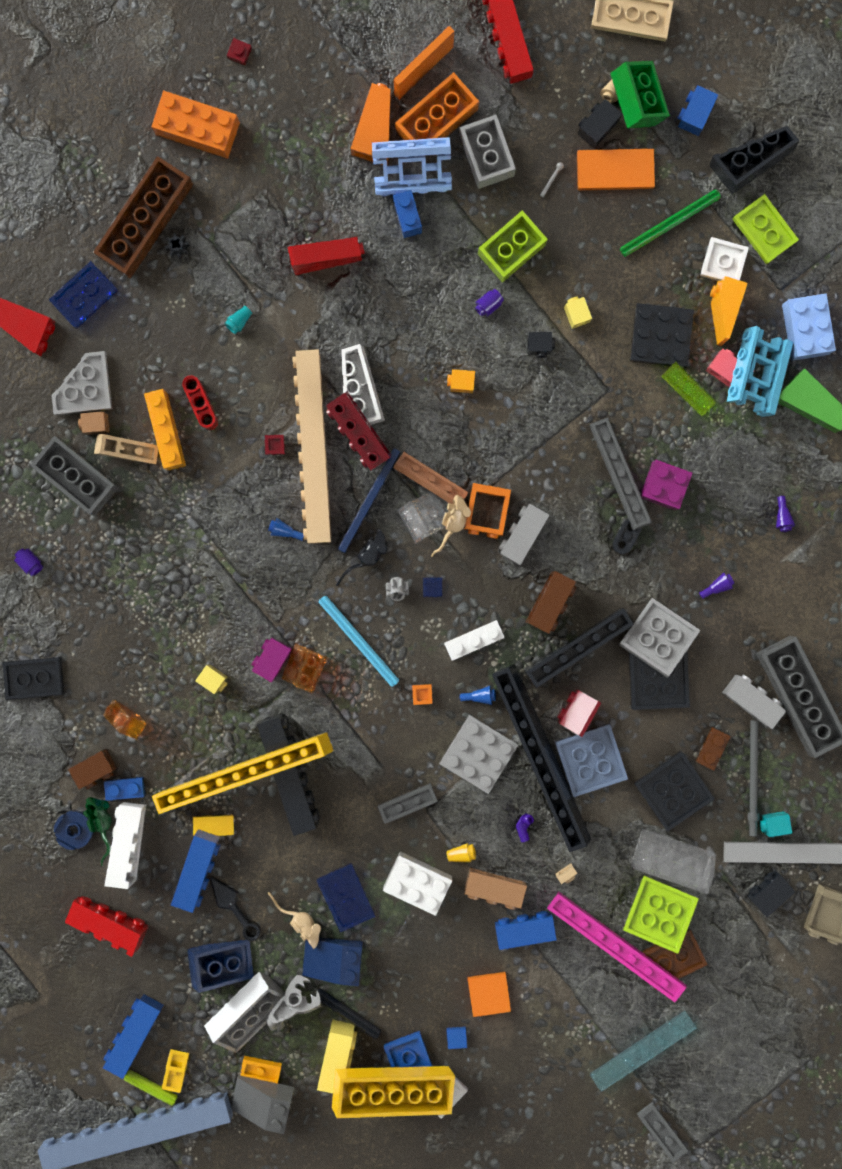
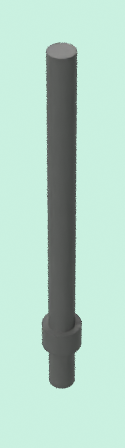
M750 720V812H748L747 820H749V836H757V821H759V812H757L758 720Z

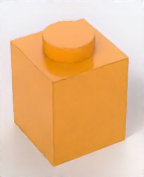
M452 369V374L447 377V386H451L450 392L473 393L475 371Z

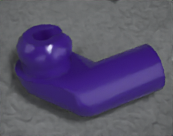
M522 815L516 824L521 842L530 840L527 829L534 822L532 815Z

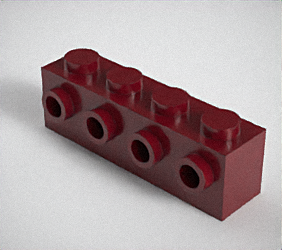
M348 391L326 405L328 408L326 410L327 414L332 420L335 419L337 421L340 433L348 437L350 447L354 452L357 451L360 454V461L365 468L369 467L370 470H373L391 457V453Z

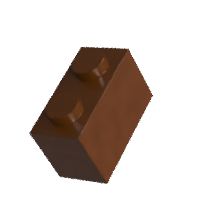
M104 749L69 768L68 771L78 789L85 787L87 790L97 784L95 782L97 779L102 777L104 781L113 776L112 771L116 770L117 767L107 749Z

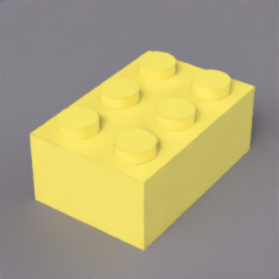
M332 1020L317 1090L333 1093L335 1069L350 1068L357 1036L353 1024Z

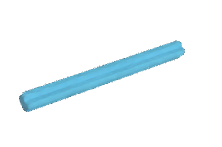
M323 596L319 600V604L389 685L395 686L399 682L396 675L327 596Z

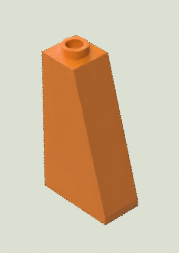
M372 83L351 146V155L373 162L372 143L388 142L390 140L391 91L382 83Z

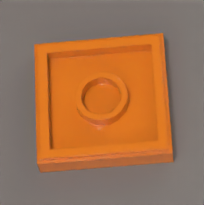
M505 972L468 977L473 1017L511 1012Z

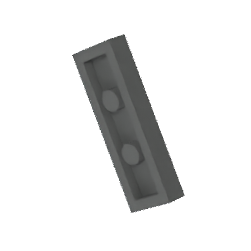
M431 783L381 803L377 807L386 824L434 804L438 800Z
M653 1102L637 1113L640 1120L672 1162H675L688 1152L687 1147Z

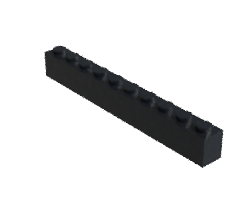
M515 663L497 670L492 674L569 853L587 847L591 841L590 834Z

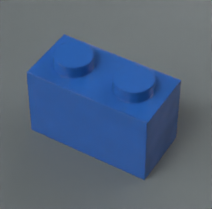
M697 85L695 91H690L685 101L688 103L687 108H682L677 118L681 120L678 127L699 136L718 94Z
M412 190L393 195V203L403 238L421 234L422 225Z

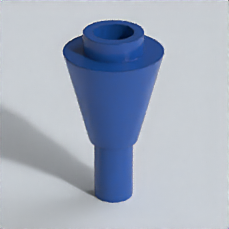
M278 518L275 521H271L268 529L271 532L270 536L293 537L301 541L304 537L303 533L293 530V528Z
M488 686L472 693L460 694V701L473 700L474 702L492 705L493 701H496L495 689Z

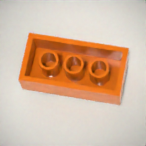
M453 72L395 123L396 132L403 140L446 138L478 110L479 101Z
M163 90L151 127L157 136L228 159L240 122L237 114Z

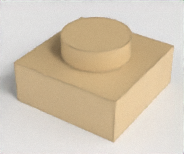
M570 863L557 872L556 876L560 883L563 884L564 882L569 883L574 880L575 875L578 873Z

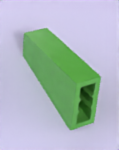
M806 369L798 372L781 390L779 404L834 433L842 430V404Z

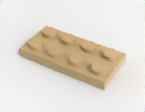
M596 0L591 28L666 42L674 1Z

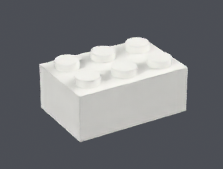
M400 851L384 884L383 891L436 916L451 885L452 876Z

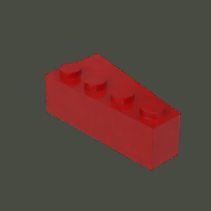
M77 897L72 903L65 923L84 933L92 932L95 939L99 941H110L112 943L111 947L117 950L120 948L126 949V954L132 957L140 948L149 925L145 924V921L142 919L127 917V914L122 911L115 912L110 910L109 906L105 904H95L88 897Z

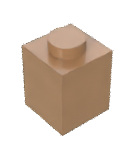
M93 412L80 414L81 419L78 420V426L83 434L110 433L107 413Z

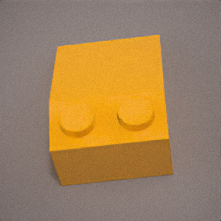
M727 276L718 281L710 293V297H713L711 309L718 346H722L730 339L748 284Z

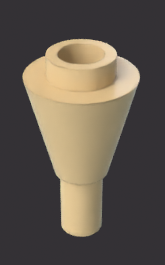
M612 79L600 91L602 99H606L610 103L618 100Z

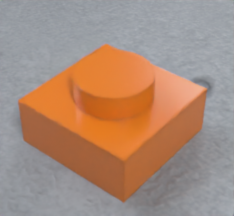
M431 684L412 685L413 705L432 704Z

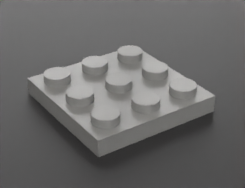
M651 598L619 645L668 678L700 630Z
M469 714L439 764L489 794L518 747V744Z

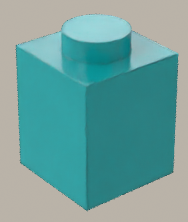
M782 811L761 815L760 828L768 837L792 834L788 813Z

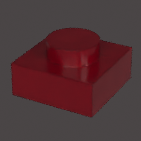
M233 38L226 55L227 59L245 66L252 46Z
M265 435V455H285V435Z

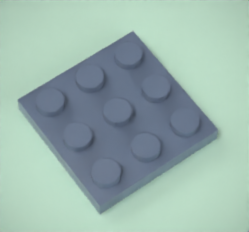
M610 724L588 730L584 733L583 737L576 734L555 741L573 797L628 779Z

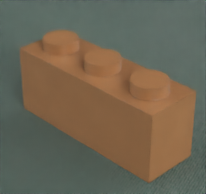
M470 868L464 891L468 898L474 900L482 898L486 899L487 903L493 905L501 903L505 904L506 908L516 910V908L521 909L527 885L524 881Z

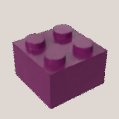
M655 460L651 464L640 495L644 500L675 511L679 510L692 472Z

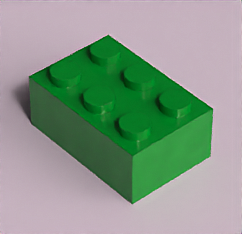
M653 61L625 62L610 73L627 129L654 127L670 116Z

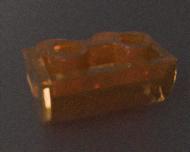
M295 643L282 680L294 684V686L307 692L314 693L327 656Z

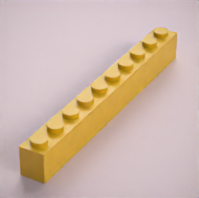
M326 732L168 788L153 795L152 798L158 814L324 757L334 750Z

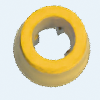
M466 843L447 850L448 861L472 862V860L476 859L474 845Z

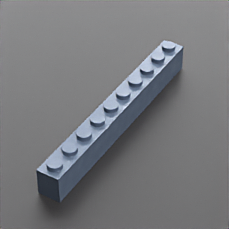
M214 1093L209 1098L203 1099L199 1097L192 1100L191 1103L184 1104V1102L175 1104L172 1108H159L154 1113L147 1114L144 1112L132 1119L126 1117L120 1119L117 1123H104L99 1128H86L77 1134L67 1133L58 1139H46L38 1149L42 1169H61L230 1123L233 1112L228 1093Z

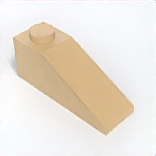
M100 434L96 438L94 454L156 464L158 446Z

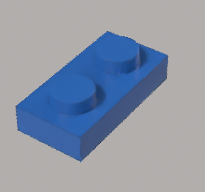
M144 777L104 781L106 801L144 797Z

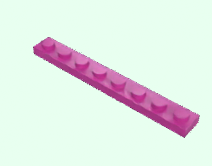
M558 892L548 905V910L673 1002H676L686 989V984L562 893Z

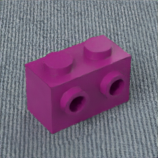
M271 637L270 640H265L261 647L264 651L261 656L257 655L251 664L254 666L252 672L271 683L274 682L293 648L274 637Z

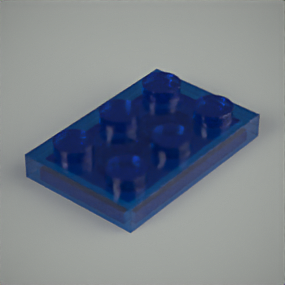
M90 261L59 289L49 301L77 329L118 290Z
M352 863L317 878L316 881L340 933L375 917L374 910Z

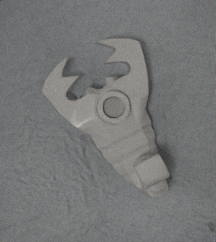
M296 975L286 989L285 996L274 1006L267 1020L270 1030L274 1031L277 1029V1031H280L285 1027L284 1021L296 1014L312 1012L321 1007L318 991L316 997L311 995L312 1003L309 1004L307 1003L306 996H302V991L296 988L297 986L305 988L304 983H311L306 977Z

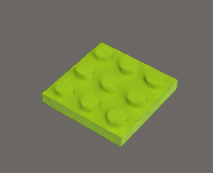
M643 875L623 930L678 954L699 898Z

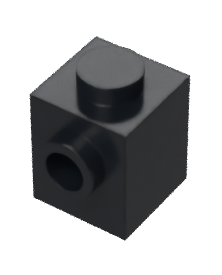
M552 332L528 333L527 355L546 358L547 355L551 354L552 349H555L556 341L555 337L552 338Z

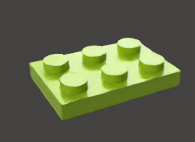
M765 194L732 218L765 264L771 262L799 240Z

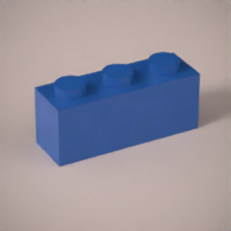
M547 911L537 912L534 916H528V914L519 915L516 919L500 918L498 922H494L499 950L556 940L553 917Z

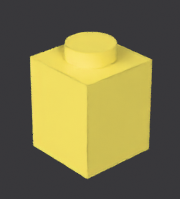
M577 296L569 299L564 310L571 328L574 329L590 323L592 317L585 298L579 299Z
M208 664L200 673L196 682L213 694H216L218 691L222 692L228 684L226 682L228 677Z

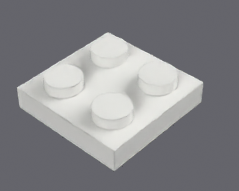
M711 237L700 276L721 281L725 276L740 280L749 247Z

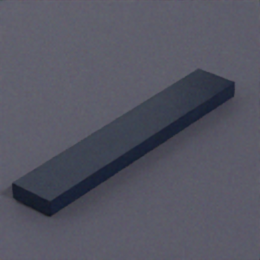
M395 448L392 450L391 457L384 464L339 546L340 551L347 552L401 454L399 450Z

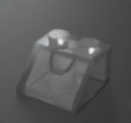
M432 492L410 501L397 510L415 544L446 528L442 521L447 511L439 496Z

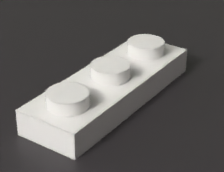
M497 620L444 644L453 661L503 639L504 635Z

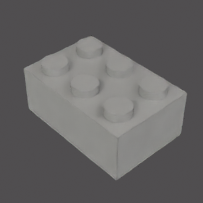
M497 115L460 127L459 136L478 189L514 177L516 168Z

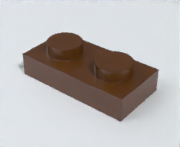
M712 727L695 762L715 770L731 736Z

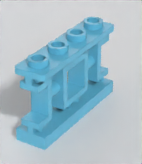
M754 326L746 328L742 335V343L737 355L738 359L733 371L731 386L728 390L727 401L742 405L746 403V399L755 402L753 412L757 413V415L762 417L772 416L776 413L793 342L777 337L771 339V343L762 340L764 330ZM756 346L760 348L759 354L754 353ZM767 352L772 353L771 359L766 358ZM756 362L764 366L761 380L753 377ZM746 382L751 384L750 391L745 390ZM758 388L763 389L761 396L757 395Z

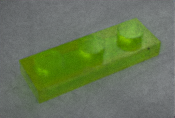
M677 362L661 376L701 416L716 404V401Z

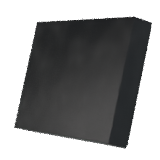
M61 657L2 662L5 700L64 695Z

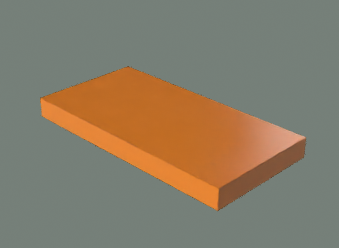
M450 26L394 78V95L399 100L454 47V30Z
M654 149L578 150V190L654 189Z

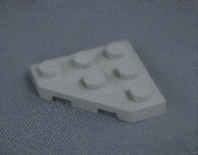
M105 351L85 353L76 368L72 369L64 379L63 384L52 394L54 415L113 409L107 353Z

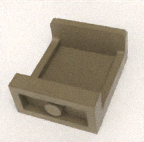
M820 884L818 885L804 928L809 931L810 936L818 939L822 936L827 938L829 943L834 945L842 944V892Z

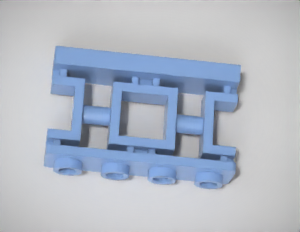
M449 137L372 143L373 164H383L384 177H374L376 195L388 196L412 190V193L418 192L421 194L430 191L446 192L447 190H452L451 172L442 173L441 160L451 159ZM425 155H437V163H426ZM398 157L399 165L387 166V158ZM403 162H422V174L403 175ZM426 171H437L438 178L426 179ZM399 173L400 181L388 182V174Z

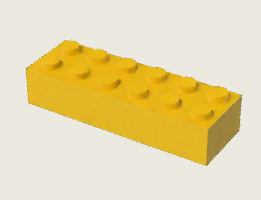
M449 1066L335 1069L332 1109L336 1118L452 1114L455 1075Z

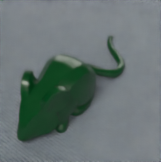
M88 797L85 806L87 810L83 814L89 818L87 826L90 832H101L102 839L107 846V852L101 860V866H103V862L111 850L106 835V830L112 823L111 817L106 811L110 805L105 800Z

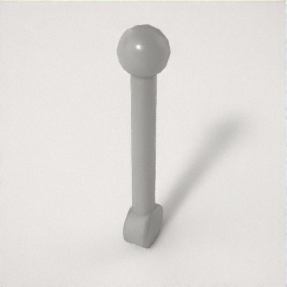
M559 162L556 165L555 172L540 194L542 198H544L559 171L564 168L563 163Z

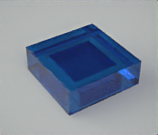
M423 578V597H442V578Z

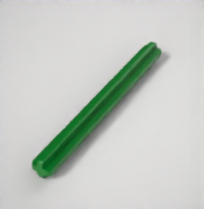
M717 189L711 191L622 246L620 252L624 257H627L719 200L721 197Z

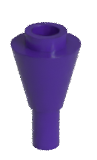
M785 496L777 497L779 509L776 529H780V532H788L792 530V527H795V523L787 508Z
M723 572L710 587L699 593L702 599L713 593L716 594L733 589L732 585L735 583L730 574L725 575Z

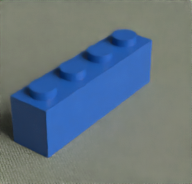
M197 830L193 837L171 906L193 913L196 907H200L203 900L201 892L206 890L209 879L206 878L207 874L212 872L215 864L212 861L213 857L218 855L221 844H218L219 836Z
M143 994L140 1000L136 998L131 1007L134 1010L131 1017L127 1015L122 1024L125 1027L122 1033H117L112 1042L115 1044L113 1050L109 1049L103 1059L106 1061L103 1069L122 1079L125 1077L164 1006L163 1004Z

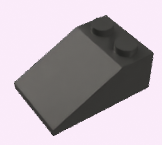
M238 1075L231 1109L266 1131L284 1134L294 1087Z

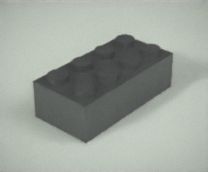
M57 436L50 440L30 465L89 515L96 516L119 488L115 482Z

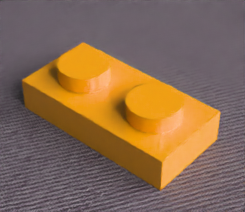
M244 1056L240 1075L278 1083L282 1063Z

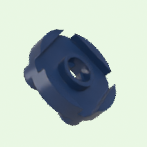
M70 810L57 819L54 825V833L58 844L68 850L79 849L87 845L92 839L94 832H90L88 829L87 820L89 818L83 812ZM70 826H77L78 833L72 835V830L69 829Z

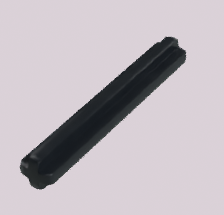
M320 988L317 990L322 1004L373 1039L379 1037L381 1030L324 990Z

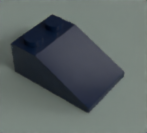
M319 937L317 947L313 949L306 939L302 976L339 985L359 986L363 941Z
M248 940L206 944L187 949L191 984L198 993L252 979L254 976L250 941Z

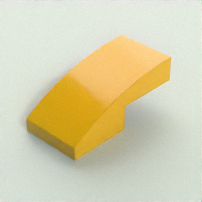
M233 815L193 816V836L198 829L216 836L234 835Z
M170 1049L161 1089L181 1093L189 1053Z

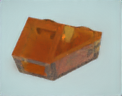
M114 699L103 714L119 733L136 740L147 724L138 714Z

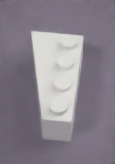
M358 344L342 349L343 393L349 392L371 425L385 421L364 347Z
M123 802L119 807H116L115 818L117 819L112 832L113 841L105 886L128 889L137 880L146 805Z

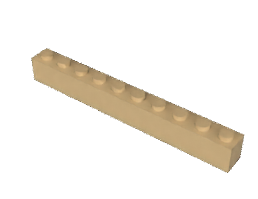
M319 349L296 351V357H293V368H297V376H294V386L298 387V395H295V404L299 406L296 422L297 425H300L301 433H297L298 445L301 444L302 452H299V464L303 463V471H300V482L304 483V490H301V500L305 502V509H302L303 521H306L307 527L303 529L304 540H307L308 544L332 543Z

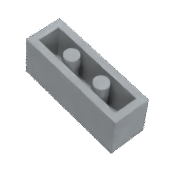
M530 503L527 507H522L518 514L521 518L517 524L515 522L512 524L508 531L511 535L508 540L504 539L498 548L501 550L500 555L517 565H521L549 517V514Z
M735 675L722 693L767 728L773 729L786 712L782 708L783 704L775 698L771 700L767 697L768 692L761 687H754L751 684L753 681L747 676Z

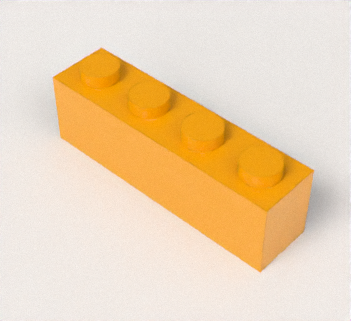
M164 389L145 393L144 396L163 469L169 471L186 466L168 393Z

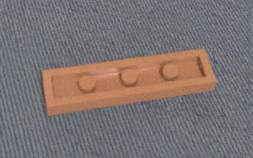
M403 452L393 467L448 503L453 504L455 495L461 496L464 500L468 494L467 491Z

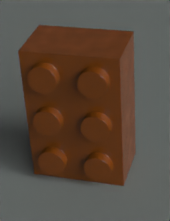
M552 571L525 622L545 633L554 632L559 623L557 621L559 614L563 615L568 606L565 603L568 597H572L577 587L574 586L576 581L557 571Z

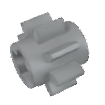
M394 577L390 580V583H386V596H390L392 600L401 601L405 598V595H409L408 582H404L403 578Z

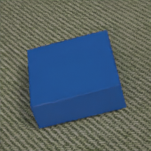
M466 1026L447 1028L448 1049L467 1048Z

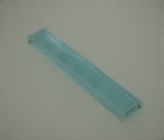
M683 1011L591 1072L590 1076L602 1092L697 1028L686 1011Z

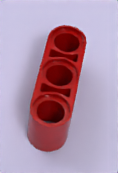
M195 376L185 377L182 385L199 424L206 430L215 429L218 425V418L203 384ZM196 381L197 387L194 390H189V383ZM202 398L205 400V404L199 408L196 406V402ZM212 416V423L205 425V417Z

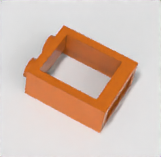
M473 483L468 506L471 510V515L466 517L464 528L468 530V534L479 535V532L487 533V537L498 539V536H503L511 490ZM476 493L504 498L499 529L470 525Z

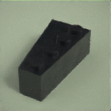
M788 126L765 134L762 138L750 140L742 146L728 149L727 152L713 155L709 166L733 195L795 151L799 139Z

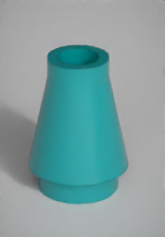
M243 306L240 310L227 317V321L224 324L233 334L241 332L252 312L248 307Z

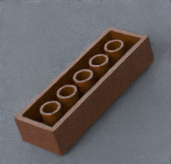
M157 156L93 253L100 260L131 279L194 185L190 177Z

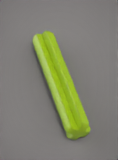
M129 1070L124 1077V1081L170 1106H173L178 1096L176 1094L161 1089L162 1087L132 1070Z

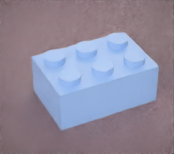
M827 293L788 299L782 304L787 339L793 342L790 353L791 361L825 356L836 351Z

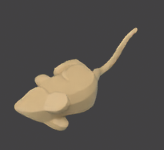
M455 495L453 504L448 503L447 510L449 511L448 513L445 512L442 524L446 526L448 532L440 548L435 550L431 557L444 548L448 538L453 533L459 532L465 527L466 517L471 515L470 508L467 507L465 501L459 495Z
M268 892L275 906L282 913L293 915L290 925L297 933L300 932V937L303 941L307 939L311 947L315 949L319 941L320 925L314 924L312 917L306 912L284 910L278 905L272 894Z

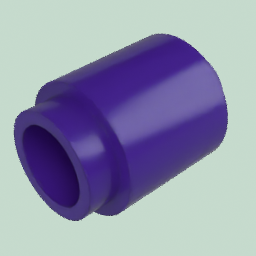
M496 289L489 290L475 302V309L480 316L488 317L502 305L501 303L504 299Z
M22 548L15 554L16 558L14 561L27 575L30 574L33 577L43 569L42 562L29 548Z

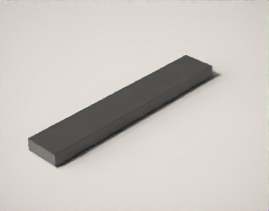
M605 418L590 424L592 434L633 531L651 524L652 521L609 419Z

